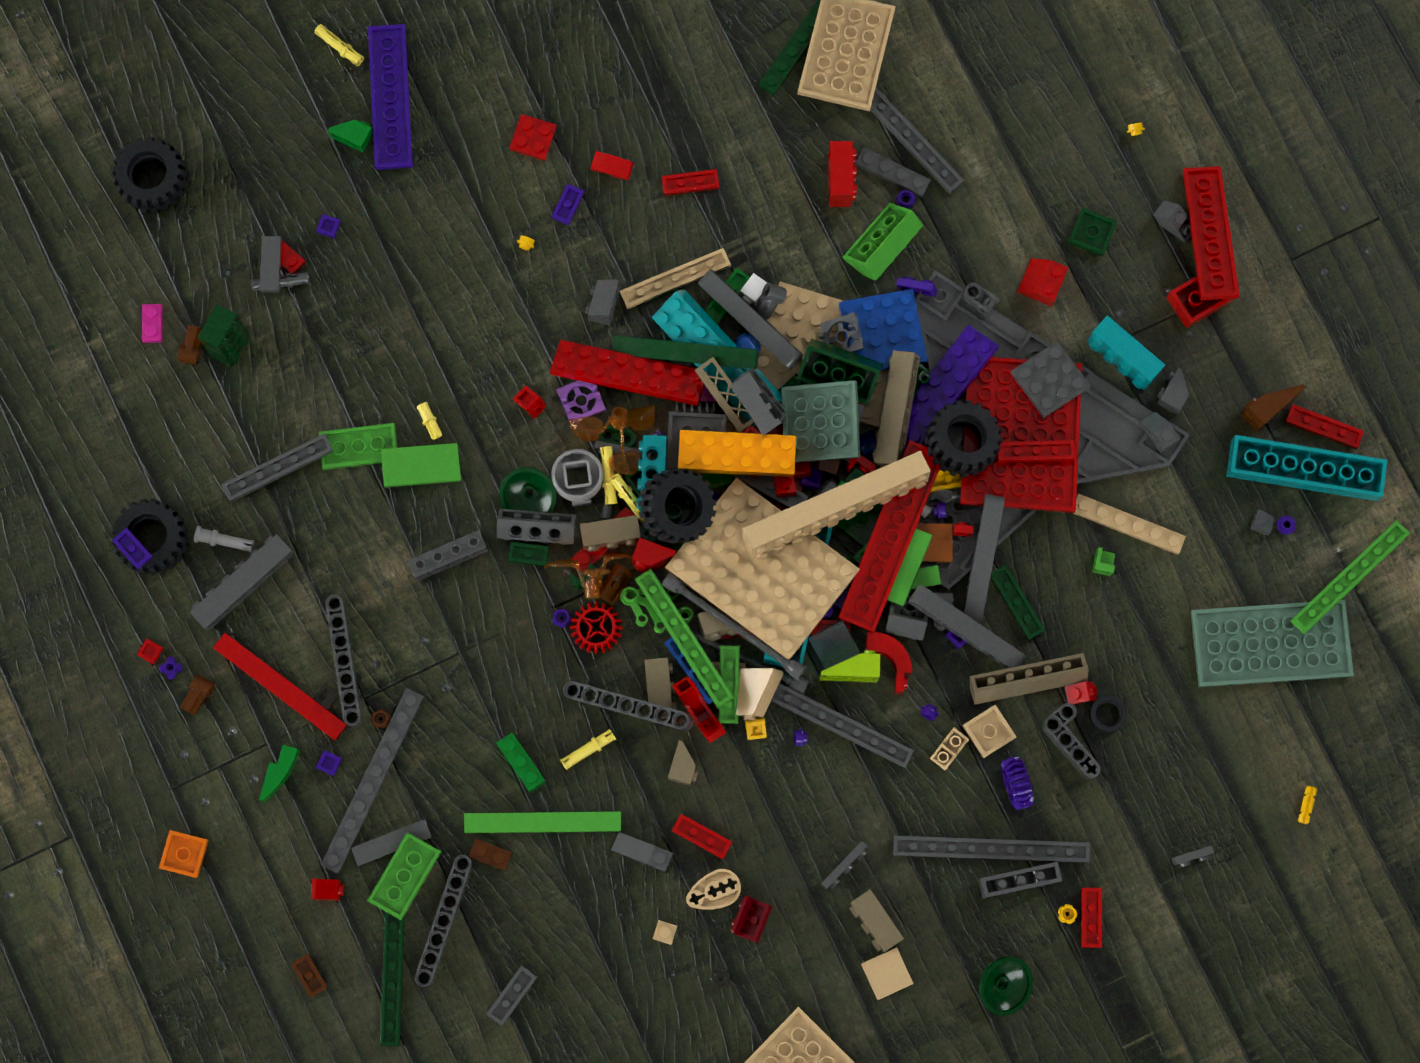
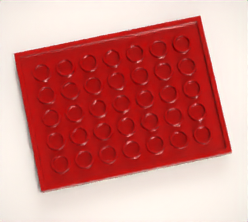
M991 357L966 389L965 401H972L974 405L979 403L982 405L981 408L984 410L988 408L991 411L990 415L992 417L995 416L998 420L996 425L1001 427L1002 432L999 436H1002V442L1074 440L1075 460L998 463L996 455L992 463L983 472H979L975 476H970L969 474L966 478H961L960 504L983 506L985 494L1005 497L1004 508L1075 513L1081 394L1043 419L1010 373L1027 360ZM1074 363L1082 373V364ZM964 426L963 452H975L979 449L978 438L971 429Z

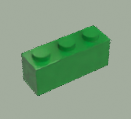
M510 733L496 743L530 794L546 783L513 733Z

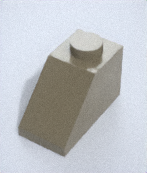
M679 740L668 780L691 786V782H696L698 771L695 770L696 765L683 741Z

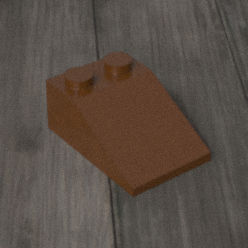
M1303 384L1264 394L1259 399L1254 397L1243 408L1245 412L1241 417L1257 433L1292 402L1306 386Z

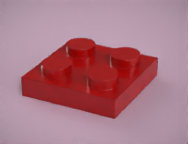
M521 114L510 150L545 161L557 125Z

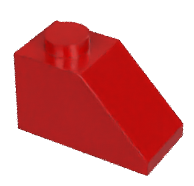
M312 879L313 900L341 901V896H344V884H341L340 880Z

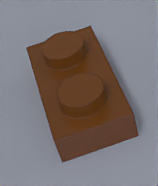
M616 563L596 596L613 607L620 597L622 590L625 589L634 574Z
M475 839L468 857L506 871L512 852Z
M308 953L291 963L310 998L329 988Z

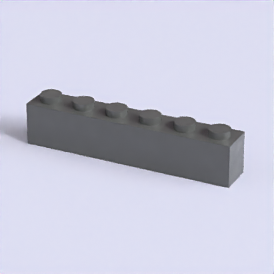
M277 534L268 537L264 541V546L260 549H255L249 555L250 558L246 562L242 561L235 567V572L231 575H226L220 581L221 584L217 588L213 587L206 593V598L202 601H197L191 607V615L205 630L210 631L295 554Z

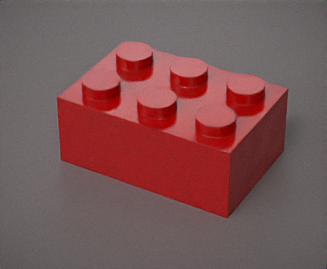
M830 141L828 152L829 207H851L852 201H856L857 184L853 183H855L857 176V166H853L856 159V148H853V141Z
M1197 276L1170 291L1166 297L1186 329L1235 300H1200Z

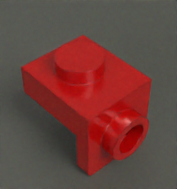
M1091 681L1065 686L1067 701L1070 704L1075 705L1097 700V688Z

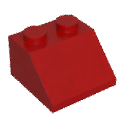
M1031 258L1017 293L1052 307L1069 267L1052 260Z
M639 538L632 557V566L641 573H645L650 569L655 571L666 566L675 556L676 551Z

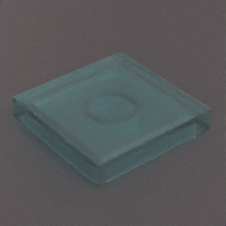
M843 620L808 637L825 669L861 654Z

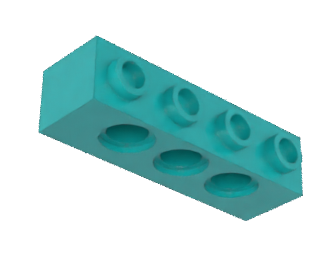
M643 435V441H639V452H643L642 460H638V471H642V478H638L637 490L642 491L646 489L645 483L648 480H653L646 476L649 471L661 473V471L665 470L666 436ZM654 452L658 457L655 460H649L647 455ZM642 496L637 497V509H640V512H642V507H638L639 501H642Z

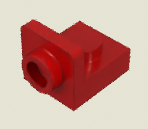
M526 385L513 398L514 402L527 411L533 419L541 414L546 407L541 397Z
M860 454V458L848 460L846 472L850 474L856 465L866 475L875 471L877 465Z

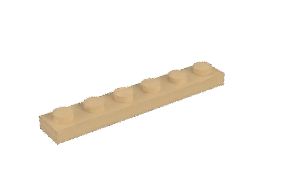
M724 248L625 288L620 291V294L628 310L700 280L709 269L717 273L729 268L731 263Z
M1078 494L1076 497V512L1073 514L1178 555L1180 553L1186 536L1081 494Z

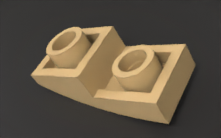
M954 727L930 759L946 770L968 742L969 738Z

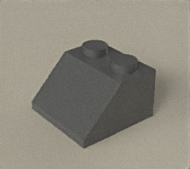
M597 280L596 286H592L590 296L593 298L591 303L587 304L585 314H588L589 321L611 325L620 292L619 280Z
M908 596L904 607L890 602L885 633L923 641L928 616L908 602L911 596Z

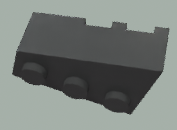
M753 367L733 381L731 384L733 392L740 398L763 436L782 423L787 411Z

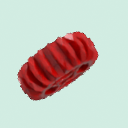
M595 602V608H592L591 603H588V610L581 606L580 608L583 613L581 614L576 611L575 615L578 619L572 618L571 620L576 625L570 626L571 630H576L571 636L578 637L574 641L575 644L582 642L580 645L581 650L588 646L587 653H590L592 648H594V654H598V648H601L602 653H605V646L612 650L610 643L618 644L614 637L621 638V634L616 631L623 630L622 626H616L622 622L621 619H615L618 616V612L611 614L613 611L611 606L605 610L606 603H603L601 608H599L598 602ZM594 613L603 614L597 620L587 618V616ZM607 618L612 622L611 634L607 633L603 628ZM582 622L589 627V632L585 638L580 632ZM591 624H600L601 631L597 632L596 630V632H593ZM596 636L606 638V640L603 642H590Z

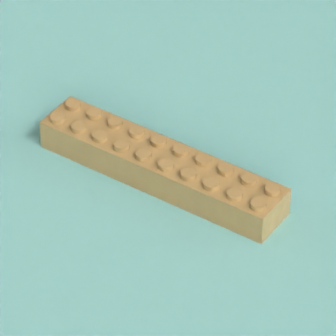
M918 451L744 527L742 539L752 559L755 557L757 559L762 558L773 549L775 551L783 549L785 544L789 542L796 543L801 541L803 536L807 534L815 535L823 527H833L839 523V520L844 518L849 520L862 510L867 512L878 503H881V505L886 504L894 496L898 495V497L909 493L908 490L924 487L926 482H928L931 471L922 452Z

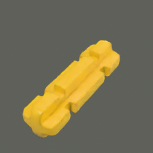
M1307 786L1304 794L1306 796L1303 797L1300 809L1301 814H1299L1298 822L1302 824H1308L1310 821L1309 814L1312 813L1317 788Z

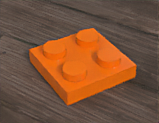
M170 830L159 869L198 878L209 840Z

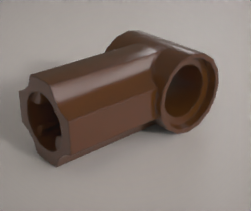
M193 325L188 326L184 343L178 351V361L198 365L202 344L198 339V335L202 328Z
M197 674L192 680L189 687L190 691L180 708L195 716L205 698L207 699L213 692L215 683Z

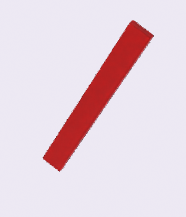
M226 633L222 635L213 647V649L335 741L347 727L339 718Z

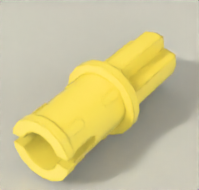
M428 402L418 405L417 410L423 419L422 423L426 425L433 440L440 438L442 433L436 422L437 418L433 416Z

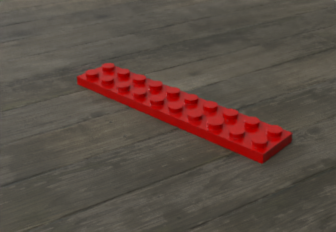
M909 440L902 458L921 451L931 471L928 482L920 489H910L906 495L898 497V495L891 498V501L883 504L858 568L860 570L853 578L838 615L839 619L873 633L941 467L938 464L935 466L932 462L934 458L928 456V447Z

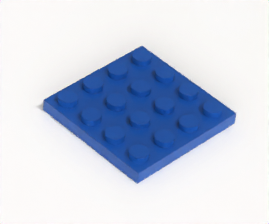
M913 289L838 303L841 316L853 312L857 313L864 350L855 352V354L883 363L881 371L890 370L889 358L892 356L893 350L915 352L920 356V364L928 362ZM843 322L845 330L851 331L848 327L849 323ZM844 331L845 340H847L848 335ZM852 337L848 342L849 347L852 345L854 341Z

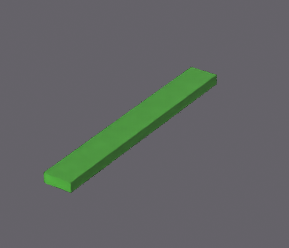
M1396 520L1292 618L1291 622L1305 635L1411 533Z
M652 569L635 578L636 583L717 709L733 700L734 696Z
M621 812L464 813V833L621 832Z

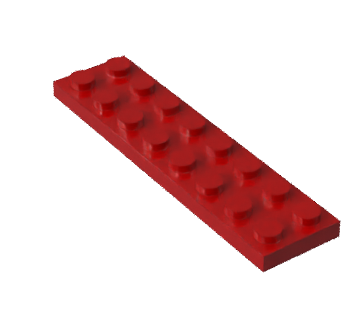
M1221 166L1183 168L1182 173L1200 300L1238 299L1240 293Z
M564 340L559 342L550 369V375L695 406L699 404L704 387L703 381L695 372L696 368L644 357H635L626 353Z

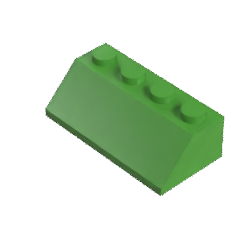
M889 203L842 258L865 277L876 281L918 233L923 224L912 210Z

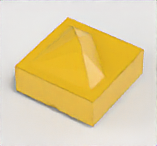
M764 717L755 718V721L745 720L747 740L767 738Z

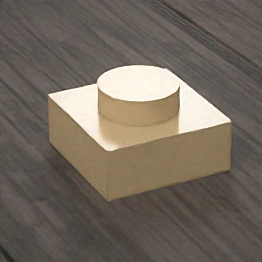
M658 920L653 939L672 945L677 926Z

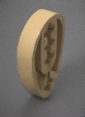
M717 869L705 875L691 888L686 896V902L691 908L701 910H713L729 906L740 895V880L730 870ZM728 879L736 880L737 882L734 885L735 889L732 890L728 887L725 889V893L718 891L716 897L707 893L710 891L709 887L713 886L716 889L721 882L723 885H726ZM692 894L696 896L705 895L698 900L699 904L697 905L689 901L692 898Z

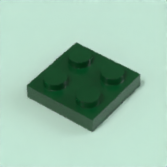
M1082 207L1068 243L1103 257L1117 221Z

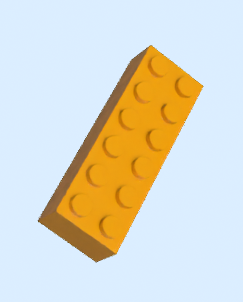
M680 430L678 469H689L698 473L794 477L796 436L765 434L763 436L762 434Z

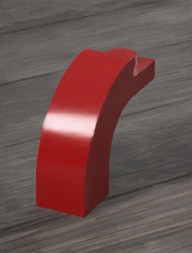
M867 632L866 650L876 651V654L883 655L892 662L895 668L894 694H902L908 685V678L904 677V675L912 674V663L908 652L899 641L887 634Z
M686 676L672 686L686 711L692 716L694 723L709 743L726 733L689 676Z

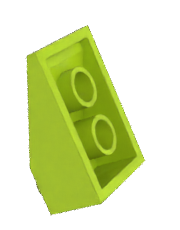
M866 650L864 653L821 671L819 681L878 682L880 678V654H876V651Z

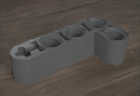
M1065 703L1043 721L1042 729L1081 776L1091 780L1100 774V765L1066 726L1075 718L1077 710L1073 704ZM1068 708L1071 711V717H1064L1062 709ZM1049 720L1056 723V730L1048 728L1047 723ZM1062 735L1069 738L1068 745L1061 743L1060 737ZM1074 750L1082 753L1081 760H1076L1073 757ZM1087 759L1088 762L1081 766L1080 764ZM1092 766L1094 768L1093 773L1088 774V767Z

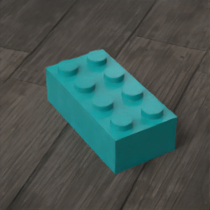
M1108 315L1094 329L1087 340L1089 347L1093 351L1100 352L1107 363L1114 364L1118 368V372L1125 377L1128 376L1132 380L1133 385L1138 389L1142 388L1145 390L1165 366L1162 361Z

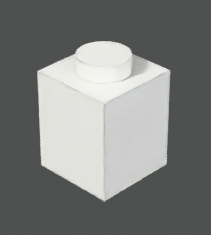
M753 273L740 290V296L749 304L756 306L762 298V291L767 282Z

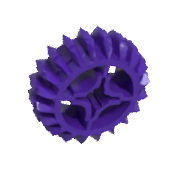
M1019 757L1007 758L1002 761L1001 769L1008 797L1016 810L1028 808L1033 805L1034 797L1027 770Z

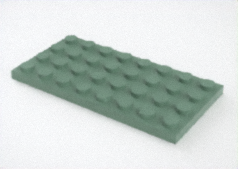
M1345 600L1337 603L1305 635L1291 620L1309 602L1191 610L1198 687L1353 677Z

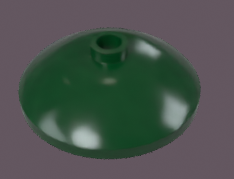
M521 467L511 471L504 478L500 486L499 498L503 509L551 513L556 504L557 492L551 478L546 473L533 467ZM527 489H532L533 493H528Z
M1010 956L999 958L991 963L984 971L979 984L980 999L986 1009L997 1015H1010L1021 1009L1028 1001L1033 988V977L1030 968L1022 960Z

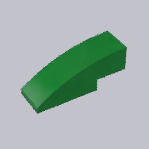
M282 745L278 763L269 762L259 797L260 801L267 802L284 785L300 754L299 749Z

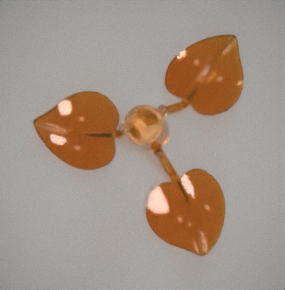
M655 406L639 407L628 411L623 407H615L612 410V417H608L604 427L600 419L590 416L569 419V424L572 432L579 439L595 441L599 439L600 433H604L611 423L615 429L620 430L621 453L612 454L609 458V465L618 473L634 474L638 471L640 456L635 451L624 452L623 428L627 425L636 431L651 429L655 422Z
M623 552L602 555V558H604L602 568L593 570H580L579 561L571 559L550 562L544 566V569L549 566H571L576 568L581 580V586L584 587L585 598L596 599L600 598V586H602L603 575L611 572V570L605 569L606 563L612 559L632 558L633 554ZM583 575L588 576V577H590V578H586V582H585V581H584V578H583Z

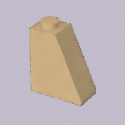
M773 668L740 669L736 715L743 716L744 720L755 721V718H763L783 676V671Z

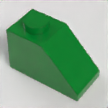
M352 120L330 127L328 130L331 138L363 153L373 136L371 125L362 120L361 122Z

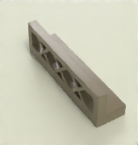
M714 357L695 369V372L738 432H741L754 422L751 419L743 424L739 418L740 411L748 412L746 408H740L742 401L739 397L738 408L731 407L728 403L729 395H737L729 393L730 388L732 389V382ZM712 362L717 368L716 376L708 375L704 369ZM717 379L725 380L728 383L727 392L718 389Z

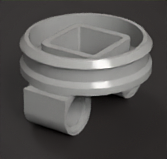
M584 449L564 451L553 464L551 471L552 482L560 496L572 501V507L591 504V498L599 492L603 484V468L598 458ZM587 465L589 483L568 486L566 468L570 470L584 468Z

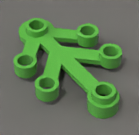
M634 587L623 589L620 599L625 605L631 606L636 616V624L643 627L648 621L647 615L643 614L639 606L640 604L645 606L655 624V632L663 633L665 626L647 598L642 597L644 595L640 588L635 589ZM667 590L670 599L675 601L678 593ZM630 595L633 599H629L626 596ZM681 607L678 611L681 616H687V619L684 620L686 623H689L693 617V611L689 607ZM639 618H643L645 621L641 622ZM657 625H662L663 628L660 629Z

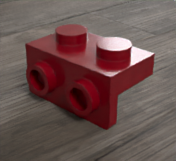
M745 895L739 904L737 917L732 922L731 932L758 943L772 906Z

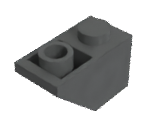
M1163 201L1153 214L1164 229L1181 241L1187 242L1191 236L1189 217L1179 204Z
M1177 368L1175 373L1170 372L1166 379L1169 382L1166 389L1162 387L1157 395L1160 398L1157 404L1176 415L1180 412L1189 396L1182 369Z

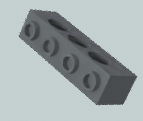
M499 509L497 538L522 540L524 542L538 541L542 543H560L562 545L573 544L576 515Z
M478 530L411 558L408 562L415 579L420 581L486 553L488 550Z
M1058 862L984 877L978 880L982 898L984 899L1059 883L1062 881Z

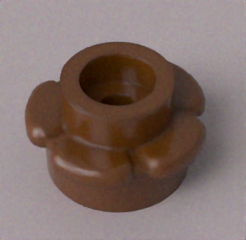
M383 709L377 710L371 716L372 724L376 728L387 727L391 719L389 713H386Z

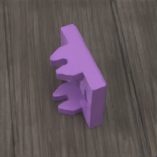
M576 381L556 389L571 425L606 411L596 384ZM579 387H587L593 393L588 395L581 393ZM573 389L576 396L573 401L567 403L568 394ZM584 396L587 402L585 405L579 406L576 403V398ZM596 399L594 407L589 411L587 408L589 401ZM575 406L581 408L583 414L575 413L570 408Z

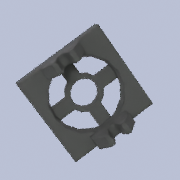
M853 312L820 323L822 332L819 334V338L822 339V342L829 345L838 342L842 345L843 350L852 353L864 350L857 313ZM843 322L849 323L848 327L851 331L845 330ZM837 324L838 332L836 336L829 337L831 329ZM845 331L848 335L847 340L841 342L839 334ZM852 337L854 341L852 345L849 347L848 342Z

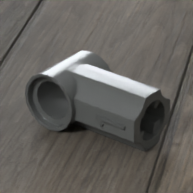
M766 283L762 291V298L755 310L766 320L769 319L777 305L784 302L787 290L778 285Z

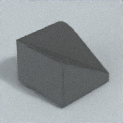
M1258 509L1250 529L1268 536L1272 530L1274 517Z

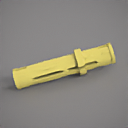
M322 24L316 27L314 33L336 49L340 56L346 57L356 66L363 62L364 57L356 52L352 45L343 42Z
M612 446L600 447L603 468L602 488H604L605 505L618 504L616 488L609 481L614 476Z
M619 473L615 474L609 481L619 492V497L625 500L642 524L645 520L640 518V509H637V497L632 492V487L625 483Z
M608 729V731L598 737L591 738L590 742L560 759L565 769L568 770V768L597 750L601 751L602 747L616 740L611 730Z

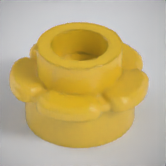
M1142 122L1127 125V133H1131V136L1140 135L1142 130H1145Z
M521 235L520 239L517 240L521 249L530 251V248H534L535 240Z
M1066 904L1058 910V918L1062 923L1071 924L1075 921L1077 911L1072 905Z

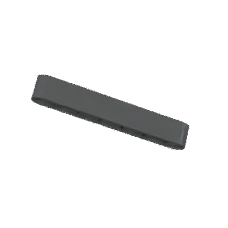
M709 269L698 282L712 298L788 369L792 370L804 356L712 269Z
M985 494L963 608V613L979 624H982L1005 497Z
M918 585L908 602L1004 668L1022 666L1025 661V654L926 587Z
M330 595L326 599L325 605L344 722L349 727L356 728L362 724L363 715L346 606L340 596ZM335 600H339L340 606L336 609H332L331 603ZM342 619V626L335 628V620ZM339 638L346 639V643L342 647L337 646ZM344 656L348 657V664L341 666L339 663L340 659ZM350 675L352 677L351 683L344 685L342 682L343 678ZM353 694L355 696L354 702L347 704L345 698ZM352 713L358 715V719L354 723L348 721V717Z
M570 681L563 688L564 695L575 701L682 731L690 730L694 723L692 716L685 712L582 683ZM574 686H577L578 692L572 696L571 690ZM595 691V699L590 701L589 694ZM613 696L614 702L608 706L607 699ZM631 701L632 707L626 711L625 704ZM649 706L650 712L647 716H644L643 709ZM667 711L668 718L662 721L661 714ZM685 716L687 719L686 724L680 726L679 720Z
M466 855L456 857L451 868L415 974V981L421 987H429L433 984L473 868L472 860ZM461 859H467L469 863L468 867L464 870L458 867ZM460 878L462 880L461 887L453 888V879ZM448 897H454L456 900L455 905L451 908L447 907L445 903ZM446 915L449 918V923L443 927L439 924V919ZM440 934L443 942L436 946L433 944V937ZM433 953L436 956V962L429 965L426 957ZM424 972L430 976V980L426 984L420 981V975Z

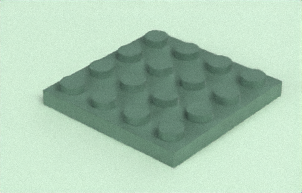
M857 381L781 387L782 406L787 411L783 419V435L796 436L795 463L860 458Z

